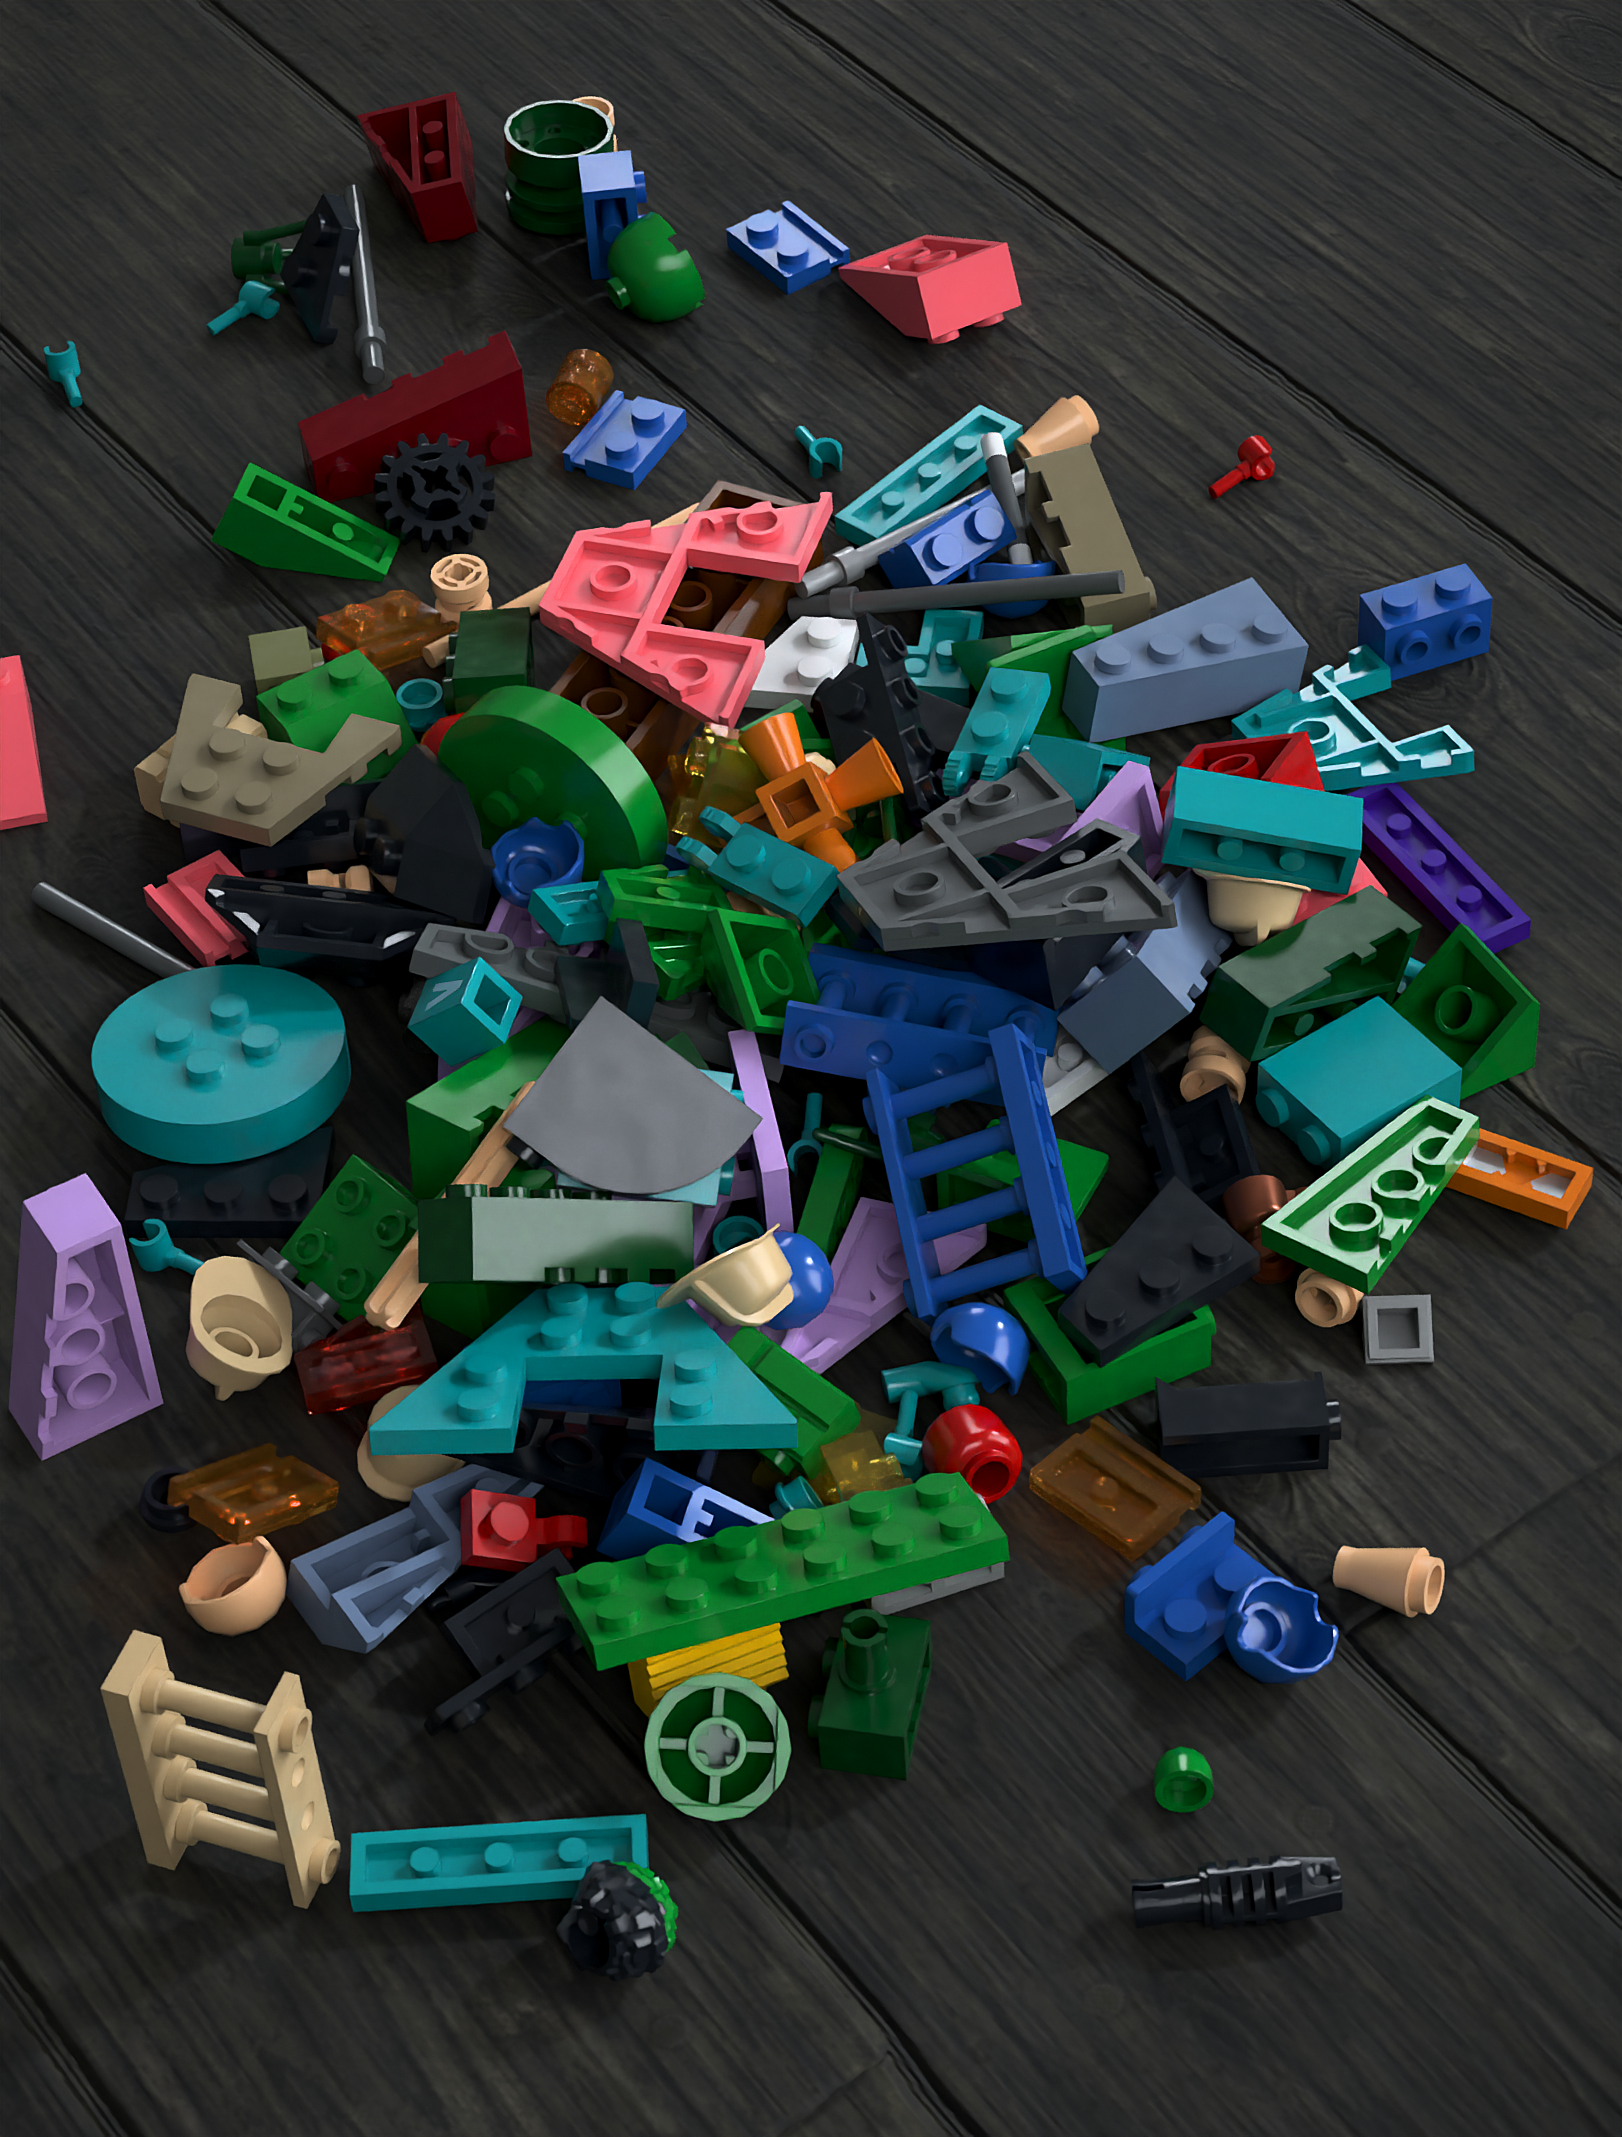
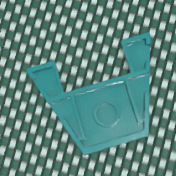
M1367 644L1358 646L1348 652L1349 662L1335 671L1334 667L1327 664L1312 673L1313 683L1292 695V691L1284 689L1231 720L1233 740L1307 731L1325 791L1457 775L1475 771L1474 750L1449 725L1391 743L1350 702L1391 688L1390 667Z

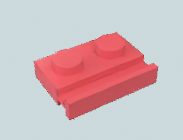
M220 850L167 875L168 883L158 888H155L152 884L143 887L147 906L203 967L216 966L215 961L227 955L233 960L248 952L205 901L206 887L215 874L245 877Z

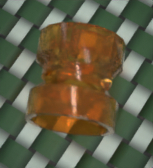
M577 349L569 352L563 359L558 375L552 381L547 391L546 403L548 409L556 418L564 423L575 426L587 424L601 408L602 399L607 395L613 384L614 373L612 366L603 356L588 349Z

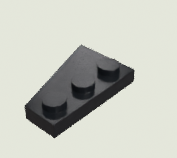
M329 1126L316 1129L284 1148L246 1160L216 1164L176 1162L134 1172L124 1218L128 1238H148L143 1226V1222L148 1219H158L164 1222L170 1238H291L329 1187L336 1148L334 1127Z
M1174 1176L1059 1307L1058 1328L1101 1369L1259 1273L1261 1254Z

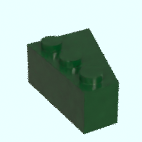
M530 607L460 611L458 632H450L448 637L449 655H446V677H443L445 713H465L480 697L499 687L519 685L535 688V656Z
M1369 885L1219 965L1209 982L1208 995L1199 1020L1249 1062L1269 1058L1377 996L1391 1006L1422 925L1372 885Z

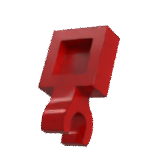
M471 1489L460 1499L462 1565L519 1573L537 1561V1556L543 1557L557 1547L567 1561H570L572 1559V1546L585 1548L588 1545L586 1518L575 1515L536 1518L535 1498Z

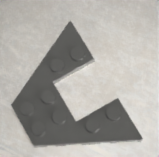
M1028 751L1018 754L1019 767L998 781L988 782L979 780L970 786V790L965 795L949 800L922 818L923 831L902 845L892 838L875 849L869 858L854 863L836 875L841 899L884 951L1169 929L1177 927L1178 924L1174 902L1123 850L1004 889L978 863L975 858L988 856L994 853L1000 846L1025 838L1038 839L1053 834L1057 828L1077 822L1074 799Z

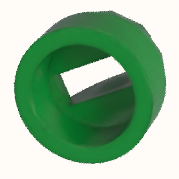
M1179 1746L1167 1751L1158 1758L1153 1781L1155 1797L1162 1807L1173 1812L1186 1813L1204 1807L1211 1800L1214 1793L1212 1771L1202 1754L1194 1749Z

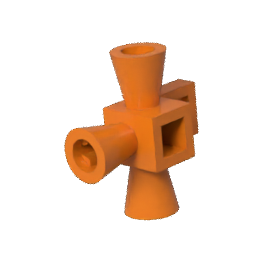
M782 713L767 718L746 730L738 739L740 746L769 783L755 790L760 803L732 818L740 825L746 822L835 866L839 873L854 863L861 861L841 835L854 828L846 810L904 793L896 770L886 752L875 738H872L829 775L811 761L806 762L793 713ZM718 837V839H719V841H720V843H721V845H722V847H723V849H724V847L727 845L728 842H726L724 839H722V838L720 839V838ZM839 887L834 890L829 898L839 893Z

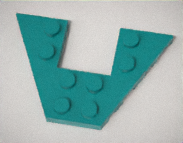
M629 1282L614 1288H585L580 1284L574 1283L559 1284L550 1289H536L369 1428L371 1455L513 1453L526 1381L659 1378L654 1419L655 1451L798 1448L797 1419L686 1301L664 1309L656 1307L657 1299L671 1286L653 1287L645 1282Z

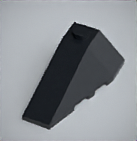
M522 1403L513 1453L442 1455L611 1506L615 1494L646 1457L710 1488L721 1449L655 1451L654 1419L656 1408Z

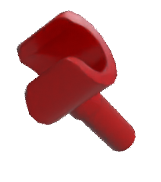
M1258 435L1244 440L1237 452L1241 463L1235 466L1234 470L1209 486V494L1214 499H1217L1250 476L1256 480L1270 478L1274 473L1275 463L1269 457L1272 453V448L1267 441Z

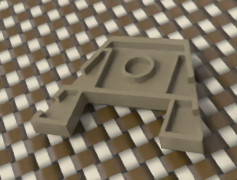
M193 673L188 680L160 798L163 819L272 847L326 805L325 795L342 782L353 784L368 773L366 764L382 751L385 755L390 756L398 750L402 744L400 725L351 713L324 753L296 747L291 743L242 733L236 729H226L225 727L243 704L240 685Z

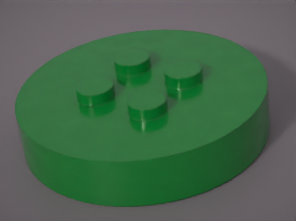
M519 685L504 686L493 689L480 697L445 733L440 743L438 758L466 785L480 822L482 848L491 849L503 833L517 829L530 818L537 817L545 824L551 826H559L564 820L573 824L584 841L585 859L582 882L599 881L602 870L620 868L640 869L643 866L662 864L668 847V825L663 804L653 782L641 763L623 741L605 724L582 707L543 689Z

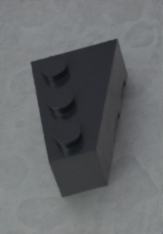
M1097 818L1004 876L996 883L1004 889L1121 850L1148 875L1141 836ZM1125 932L965 945V950L971 972L1056 1012L1086 978L1089 971L1099 963Z

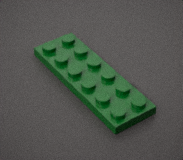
M960 1472L952 1474L933 1473L921 1477L914 1484L883 1492L874 1490L864 1491L854 1495L849 1501L819 1509L801 1508L792 1510L781 1519L750 1527H727L712 1537L690 1543L659 1545L650 1549L646 1554L614 1563H591L583 1566L576 1573L557 1577L556 1583L559 1602L595 1668L597 1671L1006 1562L1010 1558L1007 1535Z

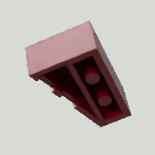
M456 92L356 115L373 165L427 243L441 240H456L466 234L478 232L472 140Z

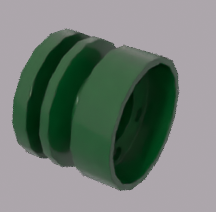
M551 100L536 102L522 107L508 117L504 127V159L508 167L505 175L507 187L506 207L509 216L520 226L538 233L554 235L575 234L586 231L578 156L614 152V128L606 114L598 108L582 102Z

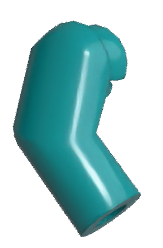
M925 1361L881 1371L883 1390L888 1404L900 1402L902 1392L908 1390L917 1393L918 1398L942 1393L944 1398L943 1405L946 1411L955 1406L966 1404L978 1405L980 1402L979 1394L975 1388L979 1381L973 1371L967 1367L936 1361Z

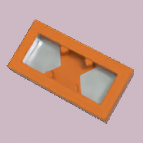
M1479 1128V1140L1445 1187L1567 1229L1592 1186L1594 1168Z

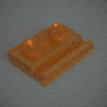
M403 589L392 590L381 597L360 604H350L342 610L318 617L315 638L342 655L358 649L378 671L423 656L422 648L457 630V622L452 620L443 623L440 621L441 613L419 600L416 594Z
M1098 1415L1090 1421V1428L1082 1435L1076 1432L1030 1470L1029 1489L1132 1562L1136 1561L1180 1523V1516L1189 1508L1194 1511L1201 1504V1487Z
M269 1442L170 1478L167 1503L173 1507L186 1504L190 1507L189 1517L213 1530L222 1540L239 1545L251 1542L257 1536L265 1535L290 1524L301 1523L306 1518L335 1508L339 1482L292 1455L284 1458L277 1457V1446Z

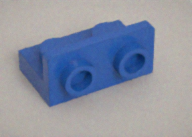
M1220 1512L1204 1526L1197 1525L1187 1531L1180 1539L1176 1548L1154 1566L1146 1565L1138 1570L1128 1582L1124 1593L1125 1633L1184 1681L1189 1680L1227 1648L1224 1638L1226 1604L1231 1595L1258 1576H1275L1234 1544L1235 1521L1224 1512Z

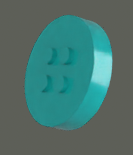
M234 964L199 968L170 976L140 990L119 1005L105 1020L96 1035L91 1054L92 1069L101 1112L111 1130L122 1141L145 1154L160 1159L190 1164H216L246 1160L274 1152L302 1139L333 1114L342 1102L351 1079V1063L344 1019L335 1000L319 985L305 977L286 970L259 965Z

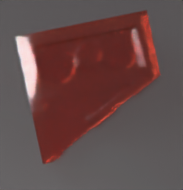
M418 1301L414 1303L402 1322L394 1330L387 1331L379 1325L373 1326L369 1324L366 1317L359 1315L341 1326L333 1336L318 1340L294 1355L309 1416L328 1411L345 1410L355 1404L382 1398L385 1394L399 1387L421 1385L439 1370Z

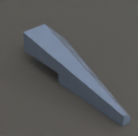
M475 1464L465 1466L414 1489L408 1508L292 1559L286 1595L322 1644L366 1654L386 1638L462 1565L460 1499L467 1492L475 1489L532 1498L544 1485Z

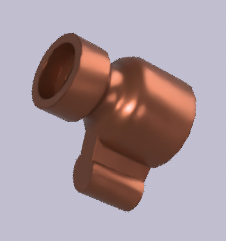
M1256 1175L1235 1182L1222 1195L1221 1207L1227 1224L1261 1254L1260 1272L1252 1277L1255 1282L1268 1285L1280 1283L1290 1279L1300 1270L1302 1264L1262 1246L1261 1223L1307 1187L1285 1190L1281 1180L1274 1176Z

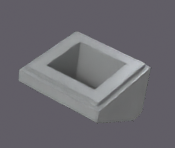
M1430 1295L1362 1296L1360 1320L1365 1365L1434 1362Z

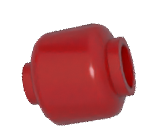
M966 1404L955 1406L944 1412L928 1427L922 1441L921 1457L929 1474L960 1472L975 1493H979L986 1505H989L1003 1497L1015 1485L1022 1470L1023 1454L1017 1439L995 1413L985 1406Z

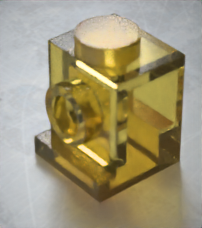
M872 1430L862 1433H849L838 1438L835 1442L820 1446L822 1488L830 1505L849 1501L851 1497L864 1491L874 1490L883 1492L913 1484L910 1477L904 1479L901 1466L893 1452L883 1454Z

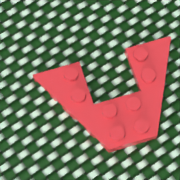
M821 492L820 500L816 503L778 509L772 508L770 501H764L744 509L727 507L689 513L687 523L652 529L650 520L626 523L618 528L600 527L576 531L539 603L541 624L724 736H728L736 725L766 659L764 640L662 625L661 622L688 566L768 578L775 581L800 583L833 512L832 492Z

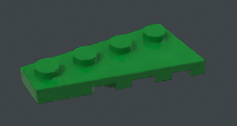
M1426 1094L1261 1223L1262 1246L1369 1295L1479 1140V1117Z

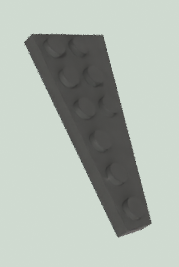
M428 923L413 950L408 972L425 976L428 980L480 956L523 996L520 1003L521 1006L548 1013L555 1021L567 1024L554 973L556 957L566 956L605 962L609 949L602 948L599 959L568 955L569 945L558 946L555 941L545 940L543 947L526 949L514 947L512 940L501 933ZM707 982L675 1000L665 1001L657 993L647 1031L652 1035L658 1033L664 1043L680 1032L685 1031L703 1060L731 1068L728 1032L744 1028L718 1005L716 997L711 992ZM755 1032L765 1077L768 1080L779 1083L785 1065L779 1064L783 1036Z

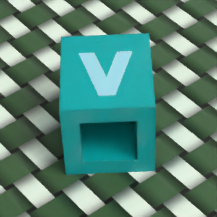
M479 956L426 980L408 1028L450 1067H453L505 1044L523 996Z

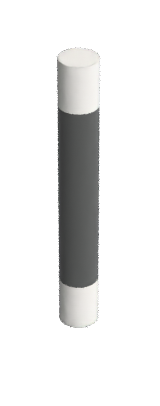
M996 432L985 434L980 439V444L992 492L1016 530L1017 539L1006 545L1010 564H1032L1033 559L1002 436Z

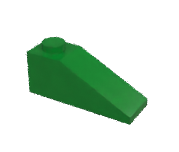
M249 462L211 538L212 542L262 567L382 582L400 544L399 538Z

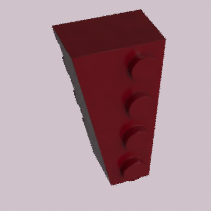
M506 330L488 337L489 345L465 355L461 349L443 357L444 365L413 378L410 372L391 380L392 385L386 391L368 398L365 394H360L297 422L304 465L315 495L330 503L374 493L375 474L382 473L381 462L383 456L388 455L397 459V443L401 440L408 444L411 449L417 447L418 434L421 433L425 434L429 444H437L441 433L448 435V446L456 448L463 440L469 442L468 457L472 458L483 454L486 458L485 467L532 456L522 367Z

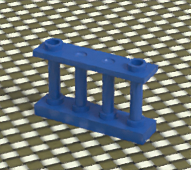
M814 942L809 953V963L820 996L816 1005L792 1000L788 1001L779 1064L866 1080L865 1072L877 1068L898 1087L912 1089L986 1064V1057L993 1054L988 1031L1013 1023L1034 1043L1041 1077L1043 1078L1046 1056L1053 1057L1060 1025L1056 1018L1061 1013L1063 1004L1055 1012L973 972L943 970L895 957ZM994 1089L966 1098V1100L1005 1107L1003 1095L997 1094Z
M1013 1023L988 1031L993 1054L986 1057V1064L900 1092V1088L877 1068L865 1072L870 1096L863 1098V1110L871 1131L875 1135H879L910 1279L903 1281L905 1301L912 1316L915 1319H921L930 1327H932L935 1319L944 1310L948 1309L947 1302L1033 1274H1037L1041 1279L1046 1278L1061 1292L1068 1295L1072 1294L1088 1275L1034 1043ZM993 1089L997 1094L1003 1095L1007 1115L1000 1117L999 1125L917 1152L913 1151L906 1118ZM1006 1150L1011 1155H1017L1021 1176L1014 1178V1186L927 1214L920 1183L921 1178ZM1021 1211L1025 1216H1031L1035 1238L1028 1241V1248L941 1275L933 1240Z

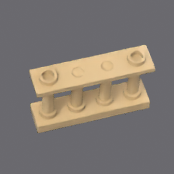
M133 1630L100 1689L147 1862L175 1870L187 1846H193L200 1840L284 1864L293 1904L307 1909L320 1883L327 1884L334 1876L339 1863L341 1848L339 1841L335 1840L311 1732L312 1714L309 1709H306L299 1675L284 1672L267 1706L174 1680L173 1672L169 1671L161 1637ZM181 1714L254 1734L256 1744L188 1726ZM192 1759L263 1778L266 1788L197 1769L196 1762ZM205 1803L272 1821L275 1823L276 1831L208 1812Z

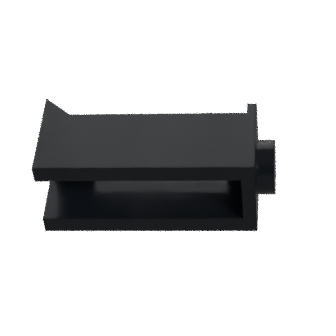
M1315 1372L1314 1380L1308 1381L1302 1379L1180 1388V1390L1155 1377V1424L1163 1480L1328 1469L1329 1442L1341 1440L1339 1402L1337 1398L1326 1399L1322 1372Z

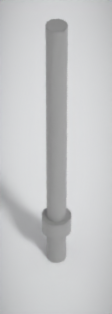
M1021 469L1011 474L1017 496L1025 493L1024 469ZM991 484L857 549L848 546L829 555L826 558L825 564L805 573L800 583L793 582L796 593L802 599H806L835 584L839 587H844L861 579L866 569L879 563L878 555L900 543L958 504L986 489L992 492Z

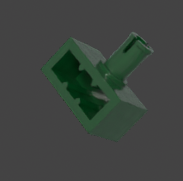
M846 1609L839 1637L829 1636L825 1644L822 1663V1677L828 1680L825 1695L814 1694L809 1710L808 1737L819 1740L822 1769L907 1780L933 1665L930 1620L884 1615L871 1609H858L855 1611Z

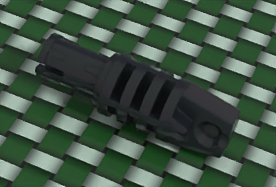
M1275 1855L1269 1856V1862L1260 1863L1259 1857L1248 1858L1247 1865H1239L1237 1859L1226 1860V1867H1217L1216 1861L1205 1862V1866L1198 1867V1874L1159 1879H1131L1136 1929L1169 1923L1203 1921L1204 1928L1211 1927L1212 1931L1223 1930L1224 1923H1233L1234 1928H1244L1245 1921H1254L1255 1926H1264L1267 1924V1919L1275 1918L1276 1924H1284L1343 1909L1342 1879L1335 1857H1284Z

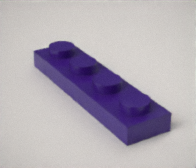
M1397 782L1365 786L1347 794V796L1363 798L1362 841L1451 933L1460 923L1467 925L1493 954L1530 937L1531 919Z

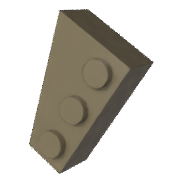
M1089 443L1024 459L1025 528L1033 562L1034 560H1041L1045 563L1054 560L1056 562L1055 575L1122 570L1124 573L1125 590L1122 594L1055 599L1071 629L1083 625L1092 627L1112 624L1113 634L1149 620L1150 611L1156 610L1157 607L1154 586L1150 578L1144 577Z

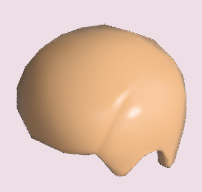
M257 1536L254 1538L253 1543L235 1542L212 1549L192 1568L187 1582L179 1586V1592L188 1613L197 1624L208 1632L233 1637L257 1630L277 1614L285 1599L287 1586L286 1570L283 1561L271 1544L264 1537Z

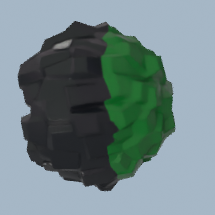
M609 1859L601 1862H592L586 1868L584 1877L577 1884V1892L571 1902V1909L568 1910V1914L563 1917V1921L555 1930L561 1942L564 1943L568 1954L573 1956L572 1962L580 1971L588 1970L601 1977H609L612 1981H620L629 1977L639 1978L645 1972H655L664 1964V1956L673 1947L676 1939L675 1931L677 1926L675 1919L678 1916V1906L671 1900L670 1890L665 1882L658 1877H654V1872L648 1868H642L634 1862H611Z

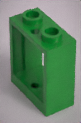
M1113 1246L1084 1257L1088 1274ZM1038 1276L1003 1290V1309L1020 1321L1030 1341L1031 1349L1027 1368L1067 1426L1154 1390L1155 1377L1169 1384L1211 1366V1336L1216 1334V1323L1208 1304L1165 1329L1166 1332L1148 1339L1100 1369L1094 1362L1086 1365L1066 1335L1058 1328V1309L1071 1294L1065 1295L1046 1278L1041 1279Z

